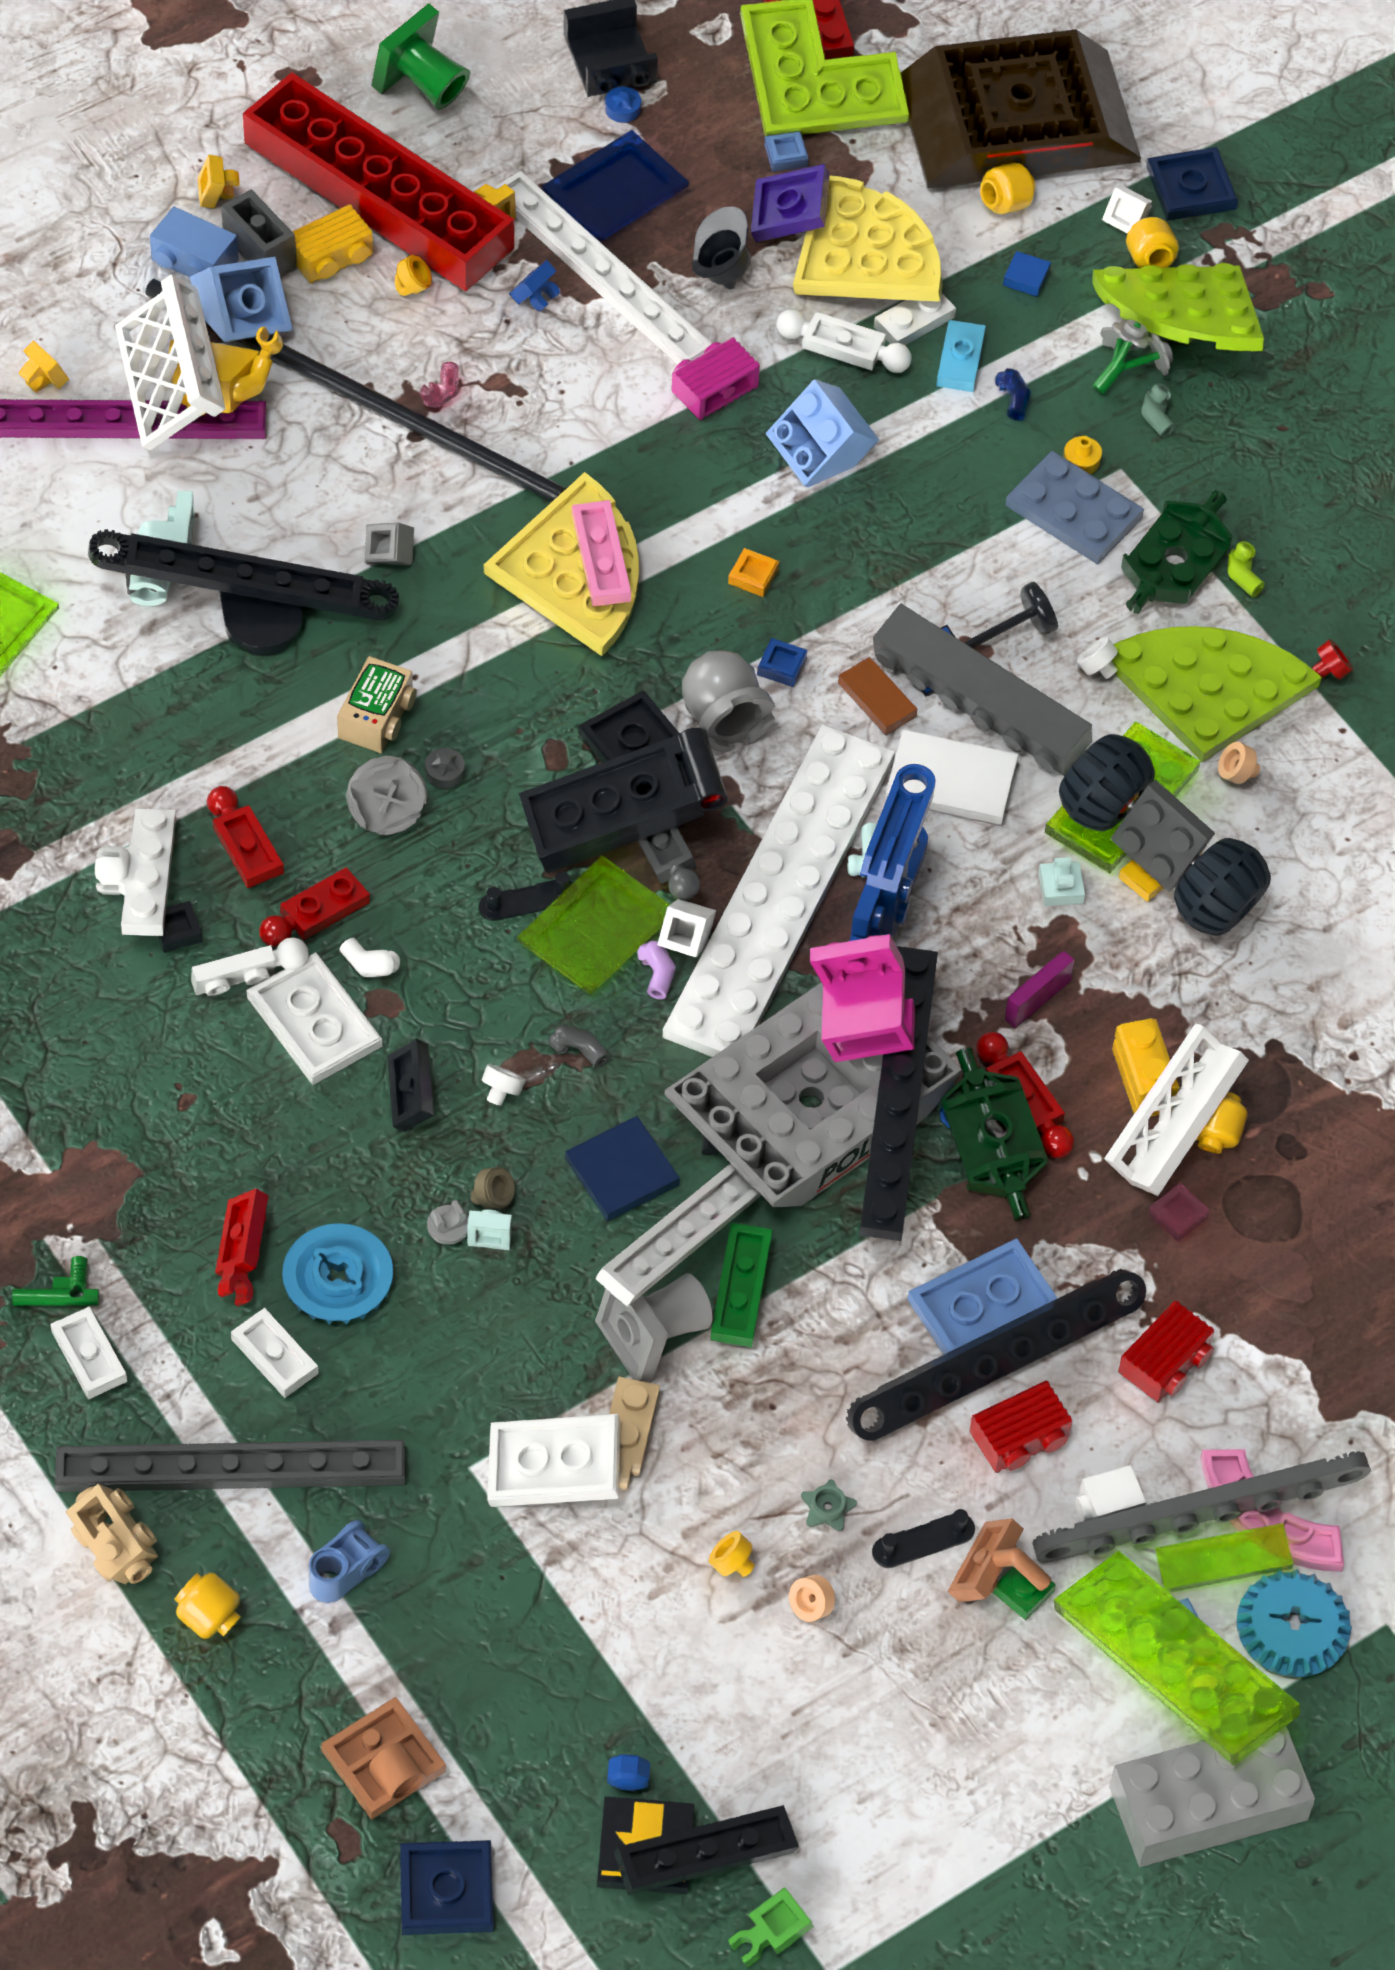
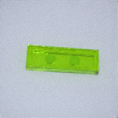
M1283 1523L1155 1548V1556L1164 1593L1293 1568V1561Z

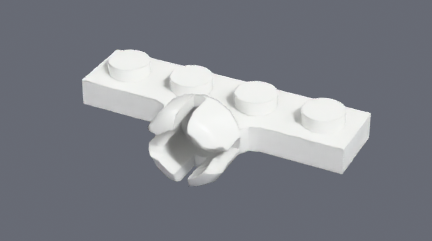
M135 809L132 840L129 847L104 846L97 852L96 857L100 858H97L95 862V876L101 882L96 884L97 891L103 895H125L121 921L122 935L163 936L176 828V810Z

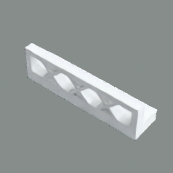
M1195 1023L1104 1159L1131 1185L1158 1196L1249 1059L1241 1051L1221 1044L1204 1026ZM1202 1041L1208 1048L1199 1062L1194 1063V1051ZM1182 1076L1181 1089L1176 1096L1171 1097V1085L1177 1077ZM1159 1110L1158 1123L1154 1129L1148 1131V1119L1154 1111ZM1136 1144V1156L1127 1166L1121 1159L1130 1146Z

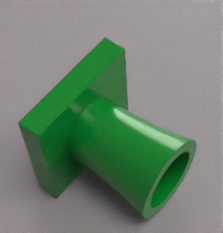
M430 3L379 43L371 86L382 95L401 78L407 76L426 95L437 110H442L450 105L465 88L470 78V70L451 60L432 46L439 11Z

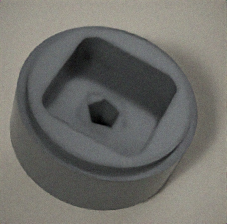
M440 748L432 751L425 760V776L433 786L444 789L452 788L458 785L464 778L465 762L462 755L456 750Z

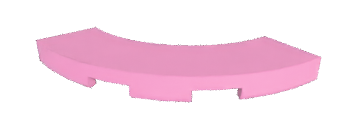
M1245 1449L1202 1450L1201 1463L1208 1488L1254 1477L1247 1461ZM1256 1508L1241 1512L1237 1518L1229 1521L1246 1539L1279 1559L1310 1569L1339 1572L1343 1570L1344 1559L1340 1526L1314 1523L1289 1512L1284 1513L1278 1508L1265 1512H1259Z

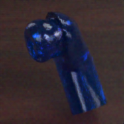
M1007 368L1005 371L997 373L995 385L999 386L1000 391H1009L1011 395L1007 416L1012 420L1021 421L1026 415L1031 390L1019 371Z

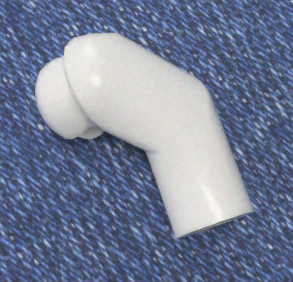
M355 938L346 940L340 947L342 955L362 977L388 976L396 972L400 967V957L394 951H366Z

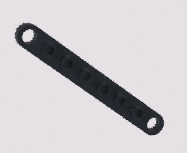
M104 529V532H101V530L97 531V534H93L89 541L88 557L90 561L98 568L373 620L391 618L395 614L399 602V593H397L396 587L393 588L391 583L386 584L384 580L382 582H379V580L372 581L363 579V576L134 533L126 535L120 532L115 533V530L109 532L108 529ZM111 545L118 550V553H114V556L112 554L107 556L106 553L103 555L102 551L99 552L98 547ZM380 595L386 598L389 603L385 604V606L381 605V607H379V604L374 606V602L370 603L371 599L369 597Z
M1118 1269L1116 1272L1112 1271L1110 1275L1100 1280H1094L877 1387V1390L863 1395L861 1398H856V1401L850 1404V1409H847V1426L851 1432L864 1440H877L1136 1311L1143 1304L1146 1297L1145 1282L1138 1274L1129 1270ZM1125 1281H1130L1131 1289H1133V1291H1130L1132 1295L1127 1297L1128 1300L1125 1299L1123 1300L1124 1302H1118L1116 1291L1119 1285ZM876 1407L875 1409L878 1411L877 1415L879 1416L876 1417L877 1423L874 1422V1426L871 1425L870 1428H862V1414L868 1408Z

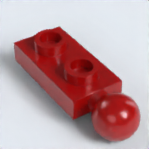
M218 786L212 789L207 796L206 803L208 810L217 817L213 819V829L247 889L284 874V864L251 807L247 805L237 809L239 804L238 796L230 787Z
M345 867L281 903L280 914L282 916L272 915L264 919L259 928L260 938L267 946L271 945V947L277 948L284 939L291 938L292 931L295 930L305 940L369 904L370 893Z

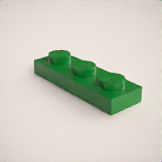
M731 1223L710 1341L752 1347L773 1229Z

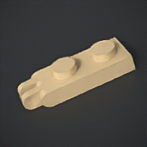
M618 1377L609 1414H618L621 1420L619 1468L621 1476L619 1488L627 1490L631 1475L640 1476L660 1394V1385Z

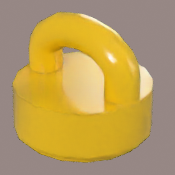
M409 255L399 261L394 281L396 291L402 296H407L411 293H421L430 287L432 276L424 260L416 255Z

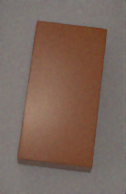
M870 657L839 674L838 684L885 735L917 717V707Z

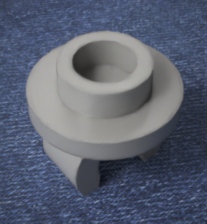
M457 1200L453 1201L451 1205L440 1206L432 1210L428 1217V1233L438 1243L446 1245L456 1244L467 1235L468 1215Z

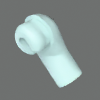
M867 823L862 826V855L852 854L848 857L847 871L849 875H860L864 856L877 824Z

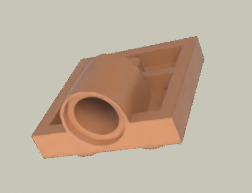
M397 1697L392 1698L321 1743V1751L371 1820L446 1772L445 1762Z

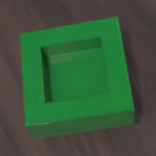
M1013 1566L998 1581L993 1594L1026 1621L1054 1593L1056 1584L1051 1581L1047 1588L1040 1591Z

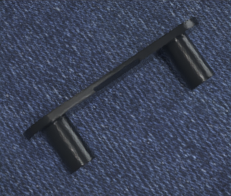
M566 872L557 873L555 880L515 890L500 891L497 887H491L487 890V895L479 902V912L487 920L498 921L566 906L575 901L577 887L569 880V875Z
M958 1509L953 1514L932 1520L929 1523L906 1531L885 1534L874 1543L872 1557L879 1566L893 1568L967 1543L974 1535L975 1525L965 1510Z

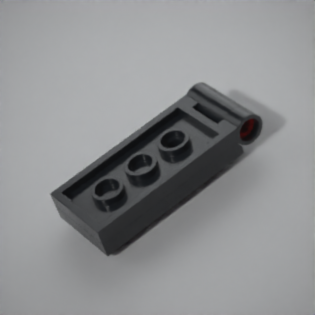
M698 727L686 729L671 738L519 793L539 860L546 873L705 816L703 811L719 809L728 801L706 731Z

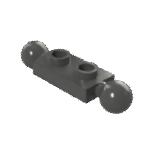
M677 827L638 840L660 884L668 881L669 891L675 898L689 900L697 895L700 890V879L691 870L696 868L697 865Z

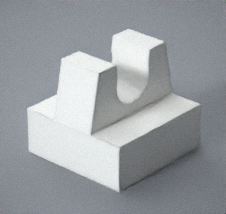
M1119 185L1113 191L1102 220L1128 233L1136 222L1148 217L1152 208V201Z

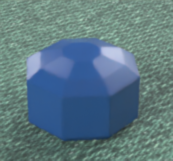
M621 1754L609 1759L607 1783L621 1791L634 1792L649 1786L651 1763L638 1755Z

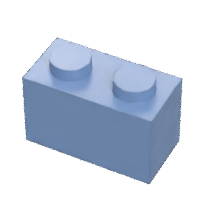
M174 206L150 234L152 260L164 268H170L189 278L209 267L232 264L239 260L236 234Z

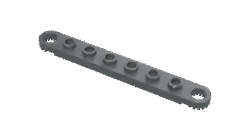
M1353 1451L1349 1455L1344 1453V1458L1338 1455L1335 1459H1330L1329 1462L1324 1458L1075 1523L1072 1529L1057 1528L1056 1533L1052 1529L1049 1530L1050 1535L1046 1532L1042 1533V1536L1038 1535L1036 1539H1033L1032 1545L1039 1562L1058 1561L1088 1552L1094 1556L1102 1555L1113 1550L1115 1545L1131 1541L1135 1545L1144 1544L1155 1539L1157 1534L1173 1530L1177 1534L1186 1533L1198 1527L1199 1523L1214 1519L1218 1523H1223L1237 1518L1241 1512L1256 1508L1259 1512L1273 1510L1279 1507L1283 1501L1299 1498L1300 1501L1312 1500L1321 1496L1325 1490L1352 1484L1365 1478L1370 1474L1371 1468L1364 1452L1357 1451L1355 1453Z

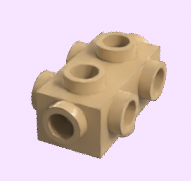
M97 1484L82 1491L77 1496L76 1503L65 1511L74 1524L71 1527V1531L79 1543L86 1548H90L96 1557L93 1564L103 1578L107 1581L115 1580L123 1584L128 1582L131 1584L138 1583L152 1572L150 1563L158 1557L152 1545L157 1542V1539L143 1522L136 1524L129 1513L134 1509V1505L121 1489L117 1488L114 1491ZM108 1515L113 1521L112 1525L105 1523V1518Z

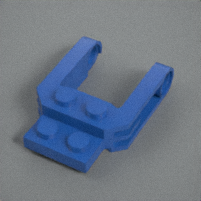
M909 764L902 767L895 776L861 867L860 876L867 877L853 915L851 935L865 939L874 935L890 934L893 937L897 932L899 924L904 925L910 907L908 900L927 852L928 834L923 827V823L934 797L936 779L933 772L926 766ZM909 780H918L926 788L922 792L912 793L906 790L903 785Z

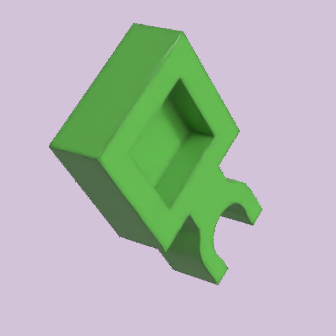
M784 1887L748 1914L755 1925L752 1929L737 1932L728 1939V1942L733 1950L743 1943L748 1942L752 1944L751 1951L741 1958L745 1966L749 1968L760 1959L763 1949L768 1945H771L774 1951L779 1954L810 1931L814 1925Z

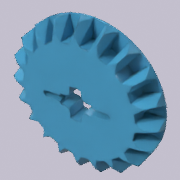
M350 1224L323 1225L308 1231L290 1247L283 1264V1285L285 1286L288 1299L295 1303L299 1312L303 1310L309 1314L312 1320L320 1318L329 1325L333 1321H343L345 1324H348L351 1319L357 1317L364 1319L371 1310H378L382 1300L388 1298L390 1286L393 1284L392 1259L382 1241L361 1227ZM333 1269L336 1272H340L345 1269L347 1282L338 1278L333 1282L330 1281V1270Z
M1279 1569L1273 1575H1263L1254 1585L1250 1584L1247 1592L1241 1598L1237 1611V1631L1243 1647L1258 1664L1276 1674L1288 1677H1307L1319 1674L1332 1667L1342 1657L1349 1643L1352 1629L1350 1625V1610L1346 1609L1343 1603V1596L1337 1595L1332 1589L1331 1583H1324L1318 1580L1315 1573L1305 1575L1301 1574L1298 1569L1293 1572L1283 1573ZM1290 1613L1298 1614L1299 1621L1306 1622L1300 1624L1299 1630L1291 1629L1290 1622L1283 1621L1289 1618Z

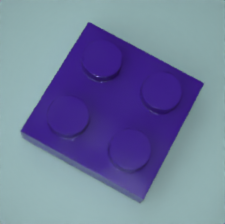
M825 164L756 179L751 234L756 242L825 227L830 173Z

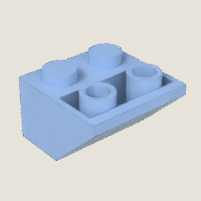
M815 379L765 433L806 487H811L855 467L879 441L878 437L840 387Z

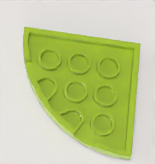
M1219 263L1215 266L1205 267L1182 264L1178 267L1169 268L1146 265L1134 269L1109 266L1105 269L1093 270L1092 284L1101 300L1106 305L1113 304L1119 308L1121 318L1126 321L1135 320L1143 324L1150 333L1185 344H1190L1193 339L1216 342L1215 349L1263 351L1264 336L1240 266H1234L1229 263Z
M1202 626L1170 627L1140 633L1113 644L1118 650L1116 656L1111 660L1118 669L1115 675L1201 762L1212 757L1320 687L1322 679L1306 663L1284 649L1255 636L1233 630Z

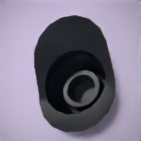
M730 206L713 211L703 220L695 237L692 270L697 276L708 278L711 282L724 285L729 290L735 288L737 279L745 274L751 264V254L747 245L748 220L741 209Z

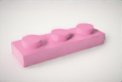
M610 500L572 505V518L592 607L630 602L631 589Z

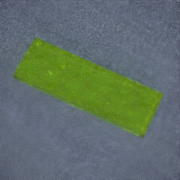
M1119 1550L1053 1599L1055 1611L1233 1766L1237 1765L1300 1715V1704Z

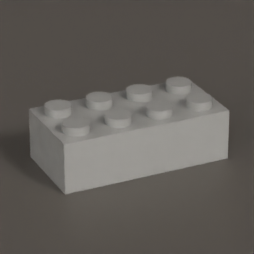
M1284 1719L1117 1764L1114 1766L1109 1785L1139 1867L1307 1821L1315 1801Z

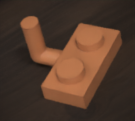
M1013 1518L986 1521L947 1592L958 1602L986 1599L995 1590L998 1583L997 1578L1003 1567L1014 1566L1040 1591L1048 1587L1051 1577L1024 1551L1016 1548V1543L1024 1528Z

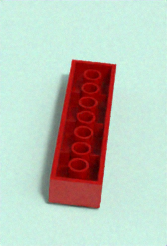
M293 72L242 113L244 143L340 208L351 204L368 227L410 255L420 257L428 267L465 292L514 250L515 219Z

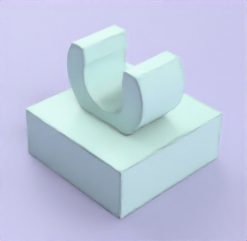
M1071 857L1054 858L1053 863L1040 864L1038 874L1044 906L1084 904L1085 891L1080 861L1071 862Z

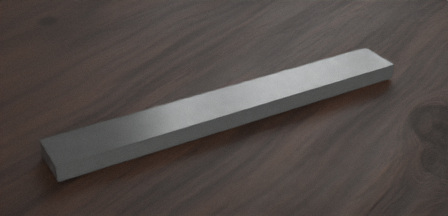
M404 1440L56 1446L55 1489L56 1492H82L97 1484L114 1491L117 1488L122 1491L405 1485Z

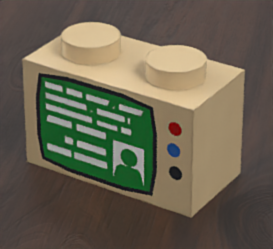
M368 656L337 715L338 739L382 753L388 741L396 739L401 726L400 718L404 710L410 711L415 702L417 689L413 688L412 671Z

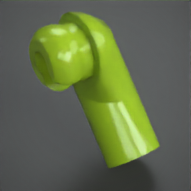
M1242 541L1237 543L1236 548L1232 549L1229 553L1227 572L1229 577L1251 597H1256L1263 590L1265 582L1251 571L1252 558L1256 554L1254 546Z

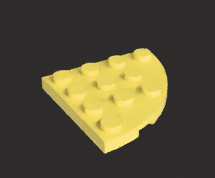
M830 176L825 227L806 231L793 281L795 295L940 302L942 269L939 254L930 230L919 215L905 202L887 191L881 194L866 188L862 181L840 176Z
M584 472L484 564V574L593 651L603 656L622 633L632 614L639 583V556L629 522L624 520L622 514L617 509L616 501L596 480ZM610 500L631 589V601L592 607L572 518V505Z

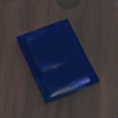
M630 130L543 184L542 190L601 242L687 188L689 181L633 130Z

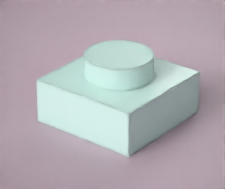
M491 1209L481 1212L469 1210L467 1246L509 1250L512 1215L502 1214Z

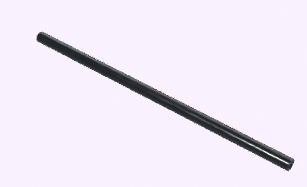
M155 278L150 280L145 290L147 296L154 298L163 292L161 281ZM256 337L237 340V342L260 353L261 347ZM284 344L280 352L270 357V359L551 502L567 489Z

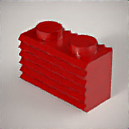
M1174 1301L1121 1356L1118 1373L1159 1403L1167 1393L1174 1396L1179 1392L1188 1378L1186 1374L1189 1369H1192L1194 1365L1197 1368H1201L1208 1361L1214 1351L1211 1344L1215 1331L1212 1326H1208L1205 1321H1201L1199 1316H1195L1192 1311H1188L1186 1306H1181L1179 1301Z
M1046 1380L972 1415L969 1432L994 1472L999 1473L1002 1469L1008 1468L1012 1471L1022 1467L1030 1460L1031 1455H1036L1039 1451L1045 1450L1047 1453L1061 1448L1067 1442L1070 1435L1072 1418L1068 1415L1066 1408L1059 1401L1058 1395L1054 1393L1053 1388L1050 1387L1049 1382Z

